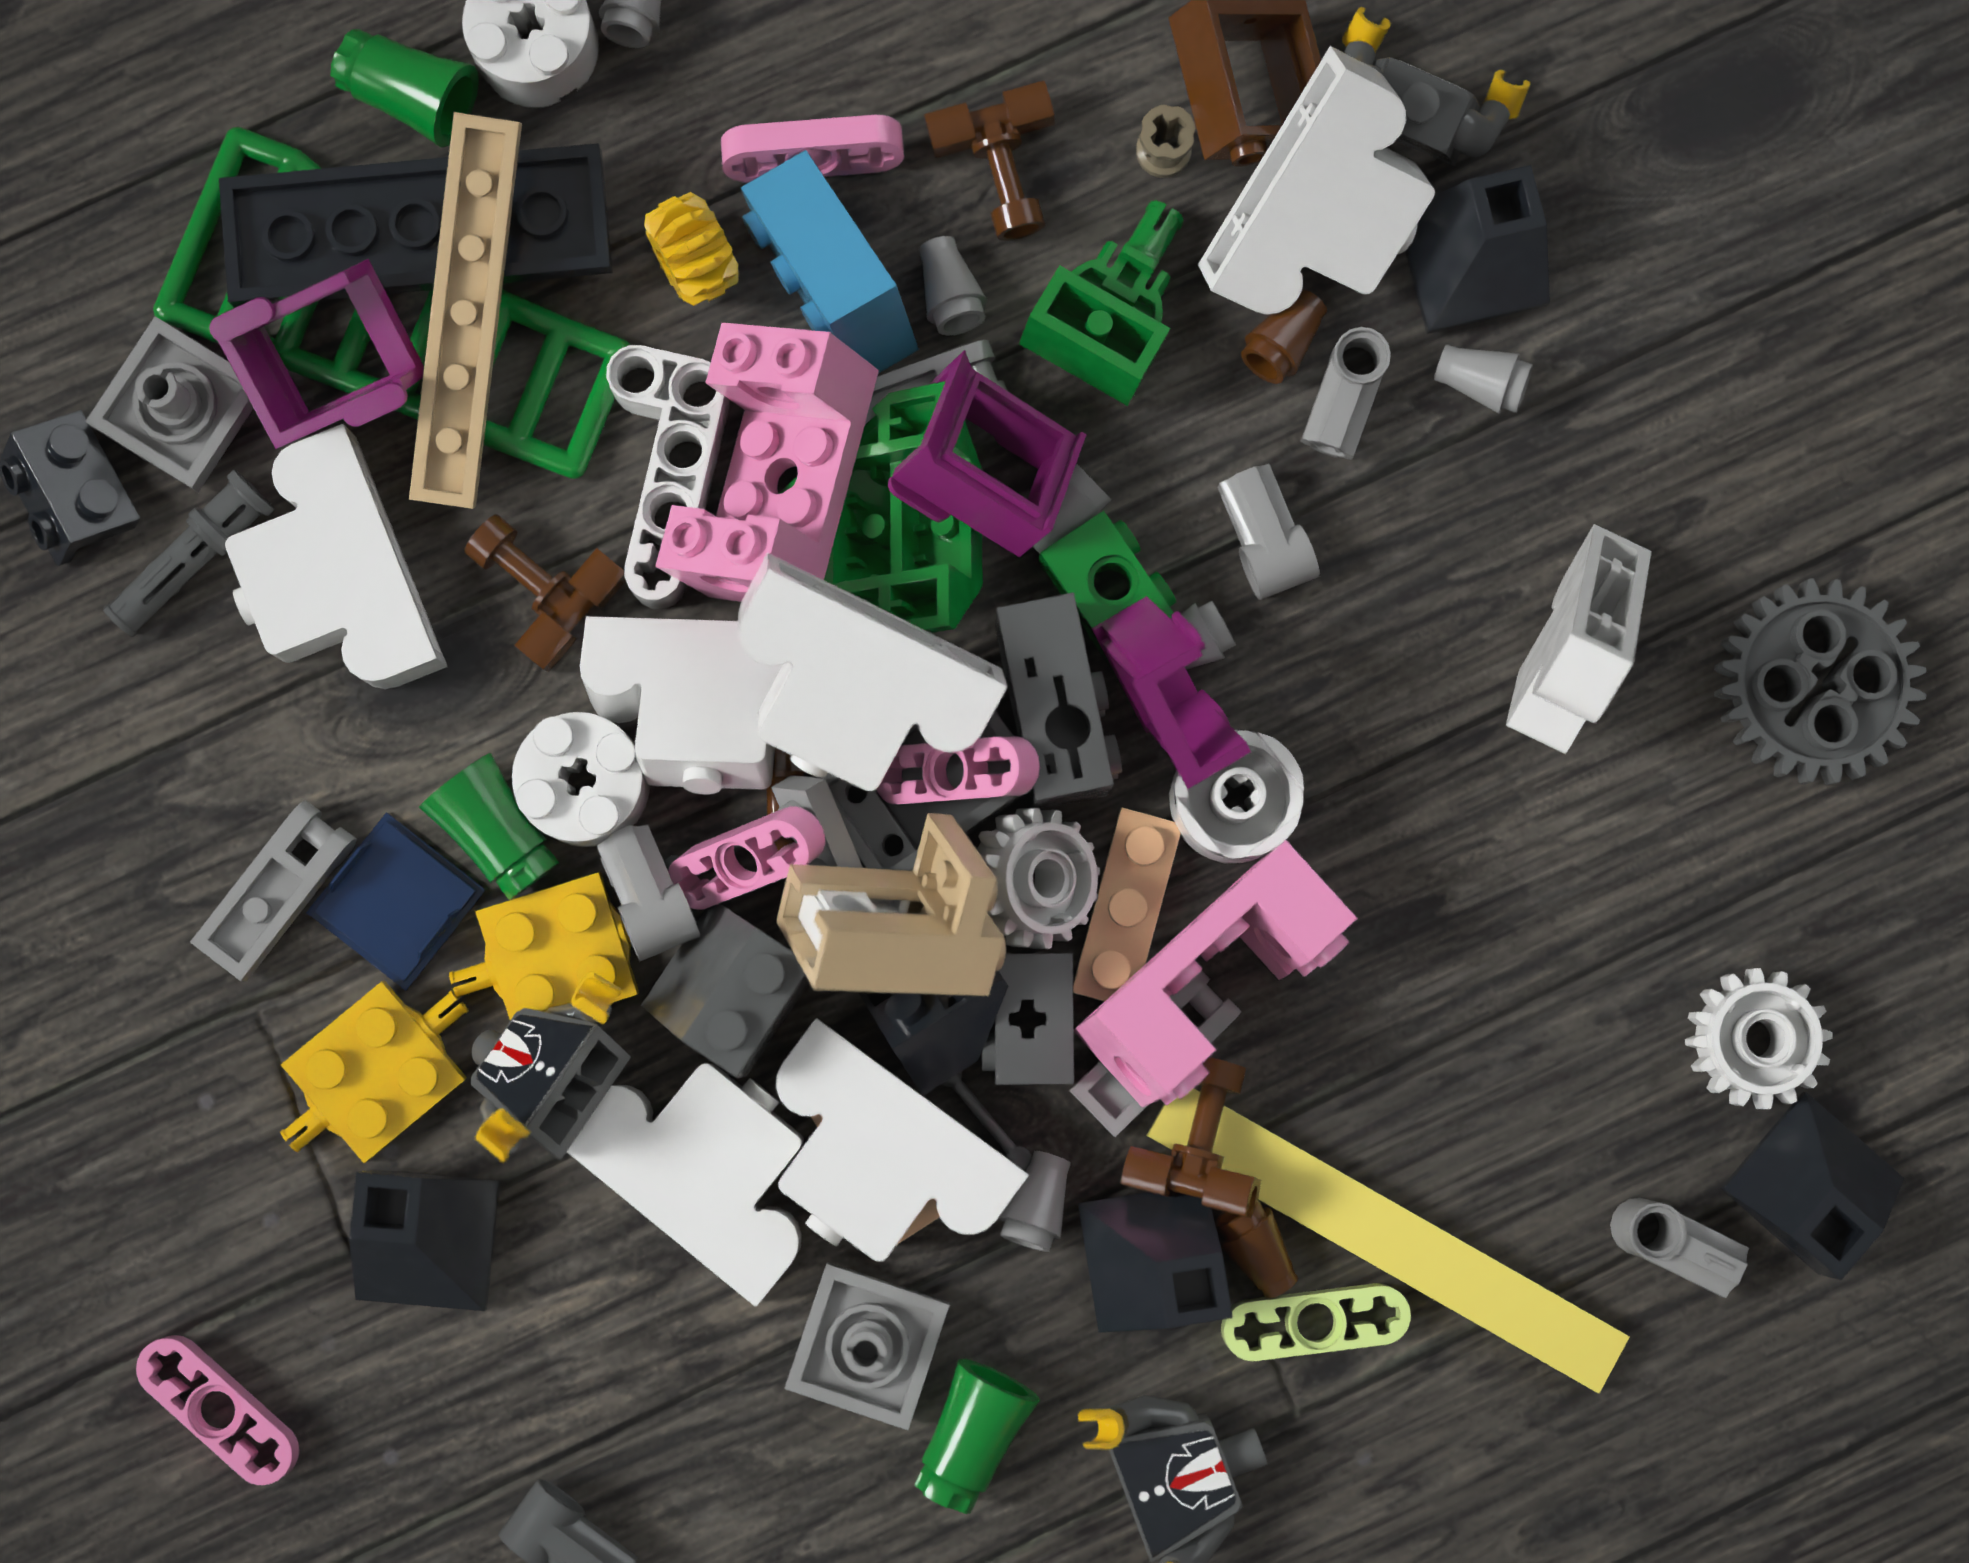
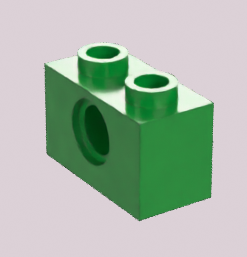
M1103 510L1040 552L1038 564L1060 595L1074 593L1080 625L1107 665L1110 666L1092 631L1093 627L1146 596L1172 620L1171 614L1174 612L1170 607L1176 604L1177 601L1162 576L1156 571L1148 576L1135 557L1141 551V548L1128 526L1121 519L1113 524ZM1106 571L1117 572L1126 579L1129 592L1119 600L1104 599L1097 593L1094 587V579Z

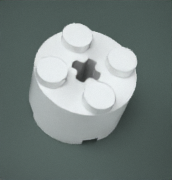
M466 0L462 25L467 46L484 79L507 101L526 107L550 106L560 102L559 98L567 95L575 88L579 90L592 75L598 57V36L586 0ZM529 34L528 39H521L523 35Z
M572 712L543 719L524 739L514 760L512 785L518 808L536 828L569 845L581 847L597 846L607 839L612 832L629 825L633 826L641 817L648 801L650 785L646 783L636 758L635 742L616 724L595 714ZM583 765H587V771L596 777V782L593 787L583 786L579 796H575L576 788L568 783L571 773H580Z
M1235 730L1247 742L1251 752L1188 790L1178 771H1176L1169 792L1172 819L1176 823L1184 841L1199 854L1224 864L1252 861L1275 849L1296 828L1303 807V775L1293 755L1284 745L1271 736L1252 731ZM1227 782L1233 789L1240 787L1242 784L1248 788L1250 795L1244 801L1245 806L1248 808L1247 812H1244L1239 806L1228 809L1222 801L1227 795L1224 783Z

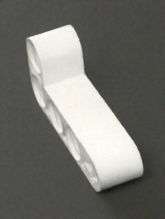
M629 345L619 349L611 357L607 365V381L617 402L626 411L658 419L659 424L625 562L624 576L628 587L643 605L652 609H666L674 606L682 599L687 589V584L669 575L671 577L669 581H659L655 590H650L647 582L642 577L643 572L653 573L655 571L659 555L654 544L648 542L652 540L656 544L661 545L665 529L655 525V514L663 504L668 502H679L686 507L706 509L730 408V400L716 391L713 400L707 405L693 407L683 401L686 389L693 383L706 382L711 362L642 345ZM636 368L651 370L654 373V380L645 391L631 393L622 388L623 380L621 379L623 376L625 378V375ZM694 442L702 448V454L693 466L678 468L670 464L669 455L677 444Z

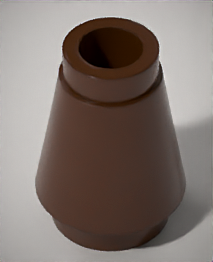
M1302 289L1299 298L1291 307L1280 313L1270 314L1245 336L1246 347L1241 352V357L1246 366L1258 377L1273 384L1281 383L1286 376H1294L1321 324L1322 318L1327 313V308L1323 301L1312 292Z
M1257 1200L1252 1219L1223 1212L1217 1217L1215 1225L1219 1234L1218 1238L1221 1249L1253 1284L1262 1291L1266 1299H1271L1285 1293L1297 1283L1298 1276L1293 1270V1264L1271 1208H1263Z

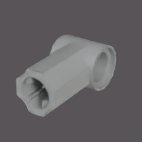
M1358 327L1350 329L1340 337L1329 356L1325 375L1301 438L1302 443L1332 457L1353 459L1383 374L1390 363L1391 352L1389 344L1382 334L1372 328ZM1354 347L1366 350L1373 357L1374 371L1365 375L1352 373L1344 365L1343 352Z
M1270 464L1254 466L1219 483L1218 490L1242 545L1239 548V554L1243 569L1254 594L1259 600L1319 577V565L1310 540L1301 525L1294 524Z
M629 825L612 832L607 839L597 845L601 862L621 903L618 910L639 961L700 937L686 897L679 883L673 884L648 825Z
M1640 1197L1628 1199L1620 1204L1613 1213L1610 1224L1612 1237L1617 1246L1626 1253L1641 1257L1723 1298H1726L1730 1291L1739 1285L1748 1265L1747 1253L1749 1248L1680 1214L1670 1205ZM1654 1213L1659 1223L1658 1235L1653 1242L1643 1246L1637 1235L1638 1224L1644 1216Z

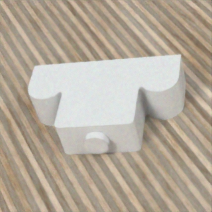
M1331 46L1329 47L1198 263L1212 292L1255 312L1263 314L1280 313L1291 307L1299 298L1303 288L1301 269L1308 267L1362 294H1370L1375 290L1396 255L1403 253L1410 246L1417 231V223L1432 201L1435 190L1414 161L1386 148L1393 144L1401 135L1406 123V110L1401 99L1386 78L1376 69Z
M340 424L295 442L281 450L273 464V484L279 494L297 509L228 537L225 542V548L241 586L233 590L235 603L245 623L248 626L256 624L266 651L286 663H291L343 642L341 648L343 661L349 671L371 686L382 689L398 687L446 668L447 664L356 436L344 424Z
M1593 525L1557 590L1552 603L1554 611L1519 670L1506 726L1566 754L1585 721L1588 720L1595 723L1601 717L1634 661L1651 557L1650 550L1598 525Z
M769 553L766 554L741 602L738 624L740 644L744 651L757 663L768 666L782 665L758 712L759 736L764 742L791 754L790 759L797 767L817 777L824 778L827 773H831L864 790L873 791L877 789L913 724L919 725V730L925 741L935 749L945 752L962 751L973 745L980 737L1008 687L1000 667Z
M586 616L580 660L582 681L591 704L599 716L615 723L630 722L638 718L635 755L647 784L652 786L683 787L697 794H714L719 792L721 788L766 789L771 785L775 747L761 740L759 736L758 712L782 665L768 666L757 663L749 657L740 644L738 621Z
M817 1018L785 1059L777 1074L776 1089L781 1102L790 1111L801 1116L820 1114L823 1117L818 1128L780 1178L778 1186L785 1195L811 1213L805 1224L834 1246H838L841 1240L845 1238L873 1260L883 1261L888 1257L930 1199L936 1200L940 1219L950 1229L960 1234L982 1232L987 1230L997 1220L1029 1176L1016 1164Z
M710 1063L702 1064L694 1071L655 1120L652 1118L653 1110L651 1103L642 1091L632 1086L612 1085L567 1151L755 1307H757L790 1266L801 1248V1230L791 1213L780 1207L766 1206L761 1208L758 1203L804 1145V1138L773 1112L780 1102L751 1078L742 1087L717 1065Z

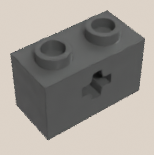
M1006 954L1003 966L998 971L1009 987L995 1018L994 1032L989 1033L982 1050V1071H995L996 1085L1074 1084L1073 954ZM1021 1001H1032L1034 1012L1044 1013L1045 1016L1044 1025L1034 1027L1033 1039H1021L1020 1027L1009 1025V1013L1019 1012Z

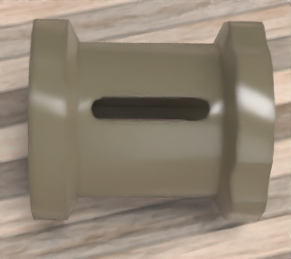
M1159 105L1151 109L1142 120V131L1136 144V156L1140 166L1150 175L1158 178L1173 177L1181 173L1188 165L1194 144L1196 125L1191 115L1182 107ZM1158 134L1163 140H1168L1174 136L1177 139L1176 148L1173 149L1167 142L1157 147L1154 144L1156 135Z

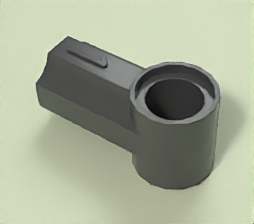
M538 1479L499 1532L502 1542L528 1563H635L638 1559L635 1554L584 1517V1509L570 1495L543 1479Z

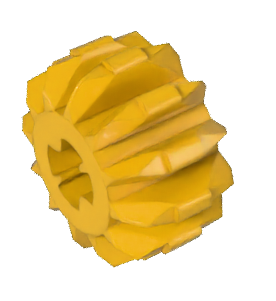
M691 192L678 198L674 196L658 204L659 208L645 215L644 226L646 235L652 245V250L668 277L670 285L675 288L679 298L683 299V301L692 306L705 300L710 302L725 294L726 289L738 283V263L732 253L733 249L725 237L724 230L717 222L714 212L710 211L704 199Z

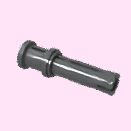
M235 469L227 475L229 483L203 509L194 507L188 513L189 518L186 522L189 527L110 604L103 608L105 614L129 636L134 637L138 633L137 631L172 596L177 594L216 553L224 556L227 553L225 542L228 537L246 530L261 514L269 516L275 510L266 497Z

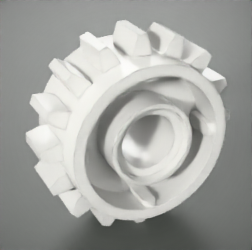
M1020 808L1016 810L1014 815H999L995 818L997 828L993 831H982L978 836L981 843L977 851L993 872L997 881L996 903L994 908L987 913L1003 936H1006V945L1049 949L1052 947L1053 941H1070L1073 939L1071 929L1077 925L1087 924L1089 921L1087 914L1093 902L1098 899L1096 892L1100 868L1097 867L1092 852L1094 849L1093 843L1086 842L1079 834L1081 825L1078 822H1062V812L1058 810ZM1033 872H1035V885H1033Z
M1761 968L1746 969L1744 985L1735 974H1726L1720 977L1723 991L1703 990L1700 996L1707 1005L1702 1012H1689L1688 1019L1697 1025L1695 1036L1685 1039V1045L1696 1048L1699 1059L1691 1065L1693 1071L1708 1072L1712 1078L1708 1083L1707 1089L1711 1093H1720L1727 1088L1730 1089L1729 1104L1735 1106H1744L1751 1094L1756 1109H1771L1773 1094L1782 1103L1792 1104L1796 1102L1797 1097L1794 1088L1797 1086L1814 1088L1818 1083L1811 1073L1817 1065H1828L1830 1061L1827 1056L1821 1053L1823 1042L1833 1038L1832 1032L1822 1029L1819 1018L1826 1012L1825 1007L1810 1005L1806 1000L1810 988L1806 984L1796 985L1793 988L1786 987L1788 973L1782 971L1773 972L1766 983ZM1756 1021L1764 1024L1770 1034V1045L1767 1051L1759 1057L1751 1052L1746 1042L1747 1031Z

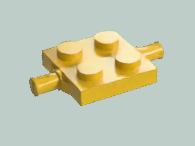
M601 872L475 911L486 944L485 962L449 972L451 984L471 977L477 978V980L453 987L457 998L493 986L494 990L503 999L510 1020L517 1011L523 1008L546 1012L550 1007L571 1003L577 987L590 972L598 974L622 989L620 996L616 997L613 1002L639 994L630 965L631 941L620 913L610 902Z
M385 980L381 981L281 1064L283 1069L303 1091L307 1105L310 1108L287 1128L280 1131L283 1139L288 1141L307 1126L308 1129L289 1144L294 1151L299 1153L305 1145L327 1128L329 1131L341 1136L363 1163L367 1162L467 1079L447 1055L442 1038L439 1035L463 1014L469 1012L466 1005L461 1002L444 1017H441V1013L460 999L450 990L444 998L422 1015L415 1009L405 1005Z

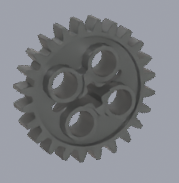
M1814 578L1800 583L1798 597L1794 590L1786 584L1774 590L1776 605L1765 596L1754 601L1752 606L1757 618L1743 614L1734 620L1735 626L1744 637L1729 636L1721 642V646L1734 655V659L1722 661L1714 667L1716 672L1731 677L1729 685L1714 691L1715 697L1733 700L1734 708L1727 711L1720 719L1722 722L1740 721L1744 727L1733 740L1734 744L1739 745L1754 740L1758 746L1753 753L1751 762L1757 764L1771 756L1775 757L1774 776L1778 778L1787 775L1794 766H1797L1798 781L1802 785L1812 783L1819 770L1825 785H1832L1841 781L1842 768L1853 780L1866 775L1864 760L1875 768L1886 765L1889 760L1883 746L1897 750L1905 747L1907 744L1903 735L1896 728H1910L1918 725L1920 719L1915 714L1906 709L1907 704L1925 700L1927 695L1918 689L1910 687L1911 679L1926 673V667L1908 665L1906 656L1915 652L1920 647L1919 642L1900 643L1896 637L1904 629L1907 621L1900 619L1887 625L1882 618L1887 611L1889 602L1883 600L1870 608L1865 607L1866 588L1862 586L1851 591L1846 598H1843L1841 580L1838 579L1827 583L1821 595ZM1806 623L1814 624L1823 632L1825 648L1822 653L1812 651L1805 644L1803 628ZM1852 638L1855 641L1853 650L1823 680L1822 686L1826 691L1808 699L1798 713L1793 726H1787L1784 722L1785 716L1804 699L1817 683L1818 679L1813 673L1830 666L1842 651L1846 639ZM1856 663L1868 666L1873 672L1875 686L1871 693L1861 690L1855 684L1853 669ZM1767 671L1775 672L1785 680L1787 695L1783 702L1771 699L1766 693L1764 677ZM1818 711L1826 712L1835 720L1837 732L1833 742L1821 739L1816 733L1814 719Z

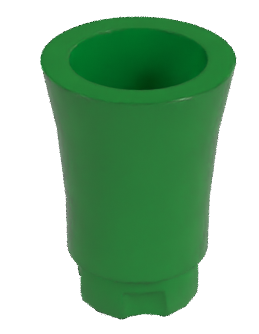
M352 29L345 34L340 47L334 53L331 64L330 76L335 79L336 87L351 93L354 99L372 106L410 126L441 148L450 145L454 112L471 115L477 97L479 76L473 64L438 57L408 47L380 34L373 36L360 29Z
M491 753L484 755L460 771L419 806L426 815L445 830L462 848L490 883L496 880L501 891L509 900L521 894L559 863L553 853L543 845L547 839L518 808L515 795L508 786Z
M959 1359L947 1401L932 1439L922 1457V1462L925 1465L919 1473L914 1486L933 1502L963 1514H970L980 1492L987 1491L998 1465L1018 1431L1040 1402L1038 1395L1017 1380L989 1366L968 1359Z

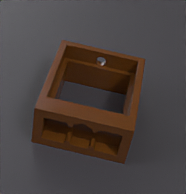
M1191 0L1169 17V22L1204 160H1231L1232 165L1237 167L1258 163L1268 150L1321 62L1306 0ZM1225 41L1261 42L1282 125L1246 126Z

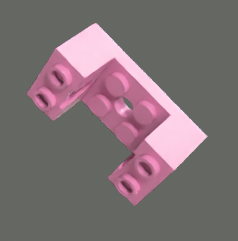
M721 323L705 383L744 409L716 516L705 509L672 505L655 567L708 597L742 602L767 553L824 580L879 370L830 332ZM797 466L798 476L793 487L782 494H778L777 484L780 476L787 469Z
M1285 840L1255 863L1073 1031L1142 1108L1158 1099H1161L1167 1106L1177 1097L1179 1099L1184 1097L1209 1074V1071L1202 1063L1216 1051L1214 1046L1169 998L1171 995L1174 996L1202 971V967L1195 961L1199 955L1207 962L1216 953L1222 952L1234 940L1240 937L1278 980L1286 977L1295 969L1305 977L1317 966L1321 968L1349 943L1342 932L1357 917Z

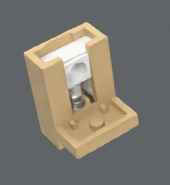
M927 814L913 871L790 864L776 922L812 987L816 990L989 996L995 971L1001 969L1006 955L1005 938L987 913L994 908L996 903V877L952 815Z

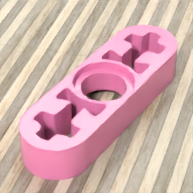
M884 115L736 126L726 131L721 138L723 172L733 180L751 182L804 150L808 152L824 177L885 172L897 167L904 159L902 127L897 120Z
M1021 737L978 738L973 745L957 752L937 750L928 743L900 746L876 790L881 798L890 804H918L1019 796L1030 791L1035 785L1039 775V758L1033 745ZM954 753L960 757L964 767L963 780L957 788L950 784L946 774L948 760ZM1010 759L1011 772L988 774L987 762ZM922 768L923 780L903 782L902 770Z
M795 806L786 807L692 846L671 863L668 873L673 884L679 883L690 908L697 910L706 909L787 877L790 864L809 865L824 850V830L817 818L809 811ZM782 835L784 838L793 836L797 843H791L782 847L779 851L774 842ZM735 845L746 848L753 855L757 864V872L749 871L740 865L734 853ZM712 867H714L717 874L710 881L709 879L700 880L697 877L698 874L708 871Z
M172 1335L156 1340L143 1349L136 1365L137 1378L141 1386L244 1480L255 1485H268L286 1476L294 1468L299 1456V1444L295 1434L192 1340L183 1336ZM178 1352L183 1358L177 1367L180 1373L190 1382L199 1379L203 1373L208 1377V1382L197 1387L185 1403L180 1398V1394L189 1390L190 1387L175 1376L165 1381L160 1379L158 1373L163 1365L157 1358L159 1354L168 1356ZM212 1391L223 1392L234 1402L235 1416L230 1425L225 1428L212 1427L202 1417L201 1405L203 1399ZM251 1416L257 1422V1425L246 1432L261 1444L271 1438L276 1440L279 1447L276 1449L274 1456L280 1462L279 1466L277 1467L275 1464L269 1463L262 1468L258 1467L253 1461L258 1454L257 1448L246 1438L237 1441L235 1446L228 1442V1437L239 1432Z

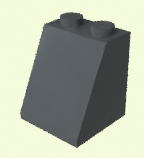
M717 904L703 911L696 922L700 937L681 944L641 1006L681 1041L735 1077H743L750 1074L810 981L792 951L721 904Z

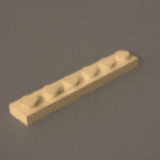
M454 112L409 500L471 509L476 507L522 123Z

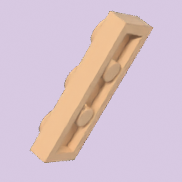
M1126 808L1120 809L1097 893L1098 899L1094 904L1073 981L1074 994L1104 1002L1146 964L1181 834L1175 822Z

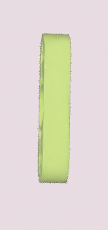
M1374 1283L1279 1295L1271 1299L1262 1297L1242 1300L1231 1306L1233 1318L1222 1320L1221 1333L1225 1344L1236 1356L1247 1361H1261L1391 1344L1399 1340L1406 1333L1411 1320V1312L1407 1300L1400 1292L1385 1284ZM1381 1296L1383 1303L1387 1306L1395 1307L1396 1317L1386 1319V1330L1377 1332V1328L1372 1322L1357 1321L1351 1322L1355 1336L1344 1337L1347 1322L1345 1313L1339 1303L1341 1299L1351 1298L1349 1310L1352 1312L1372 1309L1373 1298ZM1313 1303L1327 1306L1333 1315L1331 1332L1325 1338L1317 1341L1304 1338L1297 1326L1298 1316L1302 1309ZM1287 1306L1285 1327L1292 1340L1291 1344L1280 1346L1282 1334L1279 1332L1259 1335V1346L1249 1348L1247 1341L1243 1337L1234 1336V1327H1240L1245 1323L1244 1314L1254 1312L1256 1319L1261 1323L1280 1322L1275 1309Z

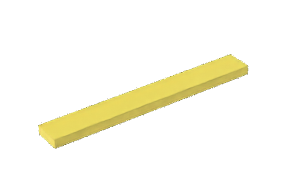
M1193 1088L1181 1099L1177 1097L1167 1106L1163 1104L1146 1136L1171 1150L1174 1144L1187 1146L1200 1092ZM1226 1106L1223 1107L1212 1153L1224 1157L1221 1169L1261 1180L1258 1200L1597 1393L1601 1392L1630 1336Z

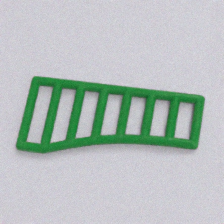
M233 127L225 135L153 307L154 316L168 325L218 344L219 342L211 335L209 326L215 317L234 309L228 302L227 293L217 316L183 303L221 215L219 178L236 177L245 156L279 168L277 173L322 169L301 150L242 127ZM502 289L493 367L512 321L546 335L509 427L507 428L486 420L483 445L567 478L578 479L586 472L615 400V396L606 378L607 365L611 357L619 349L631 344L625 339L562 316ZM430 290L410 337L424 366L433 290ZM319 301L284 316L276 337H270L286 369L293 373L348 394L379 380L377 377L358 371L371 338L356 309L352 314L333 361L299 348ZM570 345L604 358L570 444L567 450L532 436ZM421 380L406 389L407 400L403 406L394 410L395 412L418 420L421 394L416 393V390Z

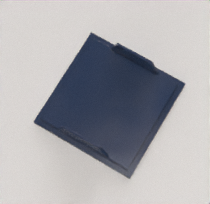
M386 812L306 913L407 991L486 892V889Z

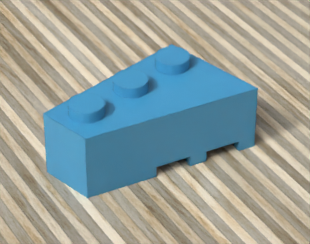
M806 150L740 187L750 209V212L742 216V220L760 250L768 245L776 256V259L771 261L772 267L789 295L796 291L798 292L805 304L800 309L812 331L832 333L879 370L878 373L919 350L897 285Z

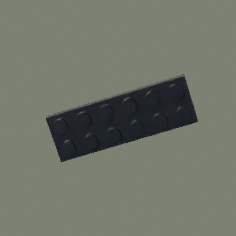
M600 144L519 150L503 283L613 273L603 157ZM449 157L219 178L228 302L233 308H236L255 298L264 297L273 304L368 258L387 294L433 290ZM344 288L320 300L350 297Z

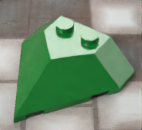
M946 381L890 392L872 408L876 415L864 425L824 581L929 633L955 629L983 587L982 534L952 515L943 522H936L895 497L888 488V480L893 475L895 468L921 445ZM964 421L953 452L981 470L976 450ZM797 477L794 480H792L778 494H782L786 490L792 488L797 480Z

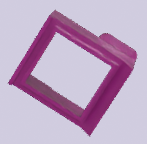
M369 258L273 304L264 297L255 298L215 317L209 326L211 335L219 342L275 449L341 419H344L347 424L357 427L400 408L407 400L406 389L421 380L424 374V365ZM345 288L390 375L309 411L264 326Z
M964 350L929 383L946 381L921 445L895 468L893 475L888 480V488L895 497L936 522H943L952 515L1020 557L1053 530L1086 434L1080 432L1078 435H1074L974 370ZM965 418L993 435L999 445L1038 469L1028 499L953 452Z
M1146 596L1093 627L1092 631L1146 733L1149 732L1169 754L1188 790L1249 754L1251 750L1247 742L1230 726L1221 707L1203 689L1197 692L1185 668L1188 664L1202 657L1201 651L1206 649L1198 631L1178 611L1171 614V620Z

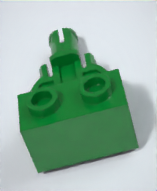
M1157 200L1151 201L1147 205L1146 212L1111 268L1107 266L1118 246L1113 241H1107L1096 259L1081 264L1073 271H1069L1059 265L1031 312L1019 345L1126 406L1129 405L1171 329L1162 324L1163 307L1161 296L1170 282L1169 274L1161 270L1151 289L1147 290L1146 286L1177 231L1183 226L1184 219L1177 210L1172 208L1161 228L1155 231L1154 229L1167 205Z

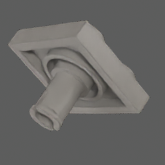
M154 317L85 422L191 489L199 492L253 410V406L227 360L159 318Z
M827 1262L785 1389L909 1430L950 1303Z

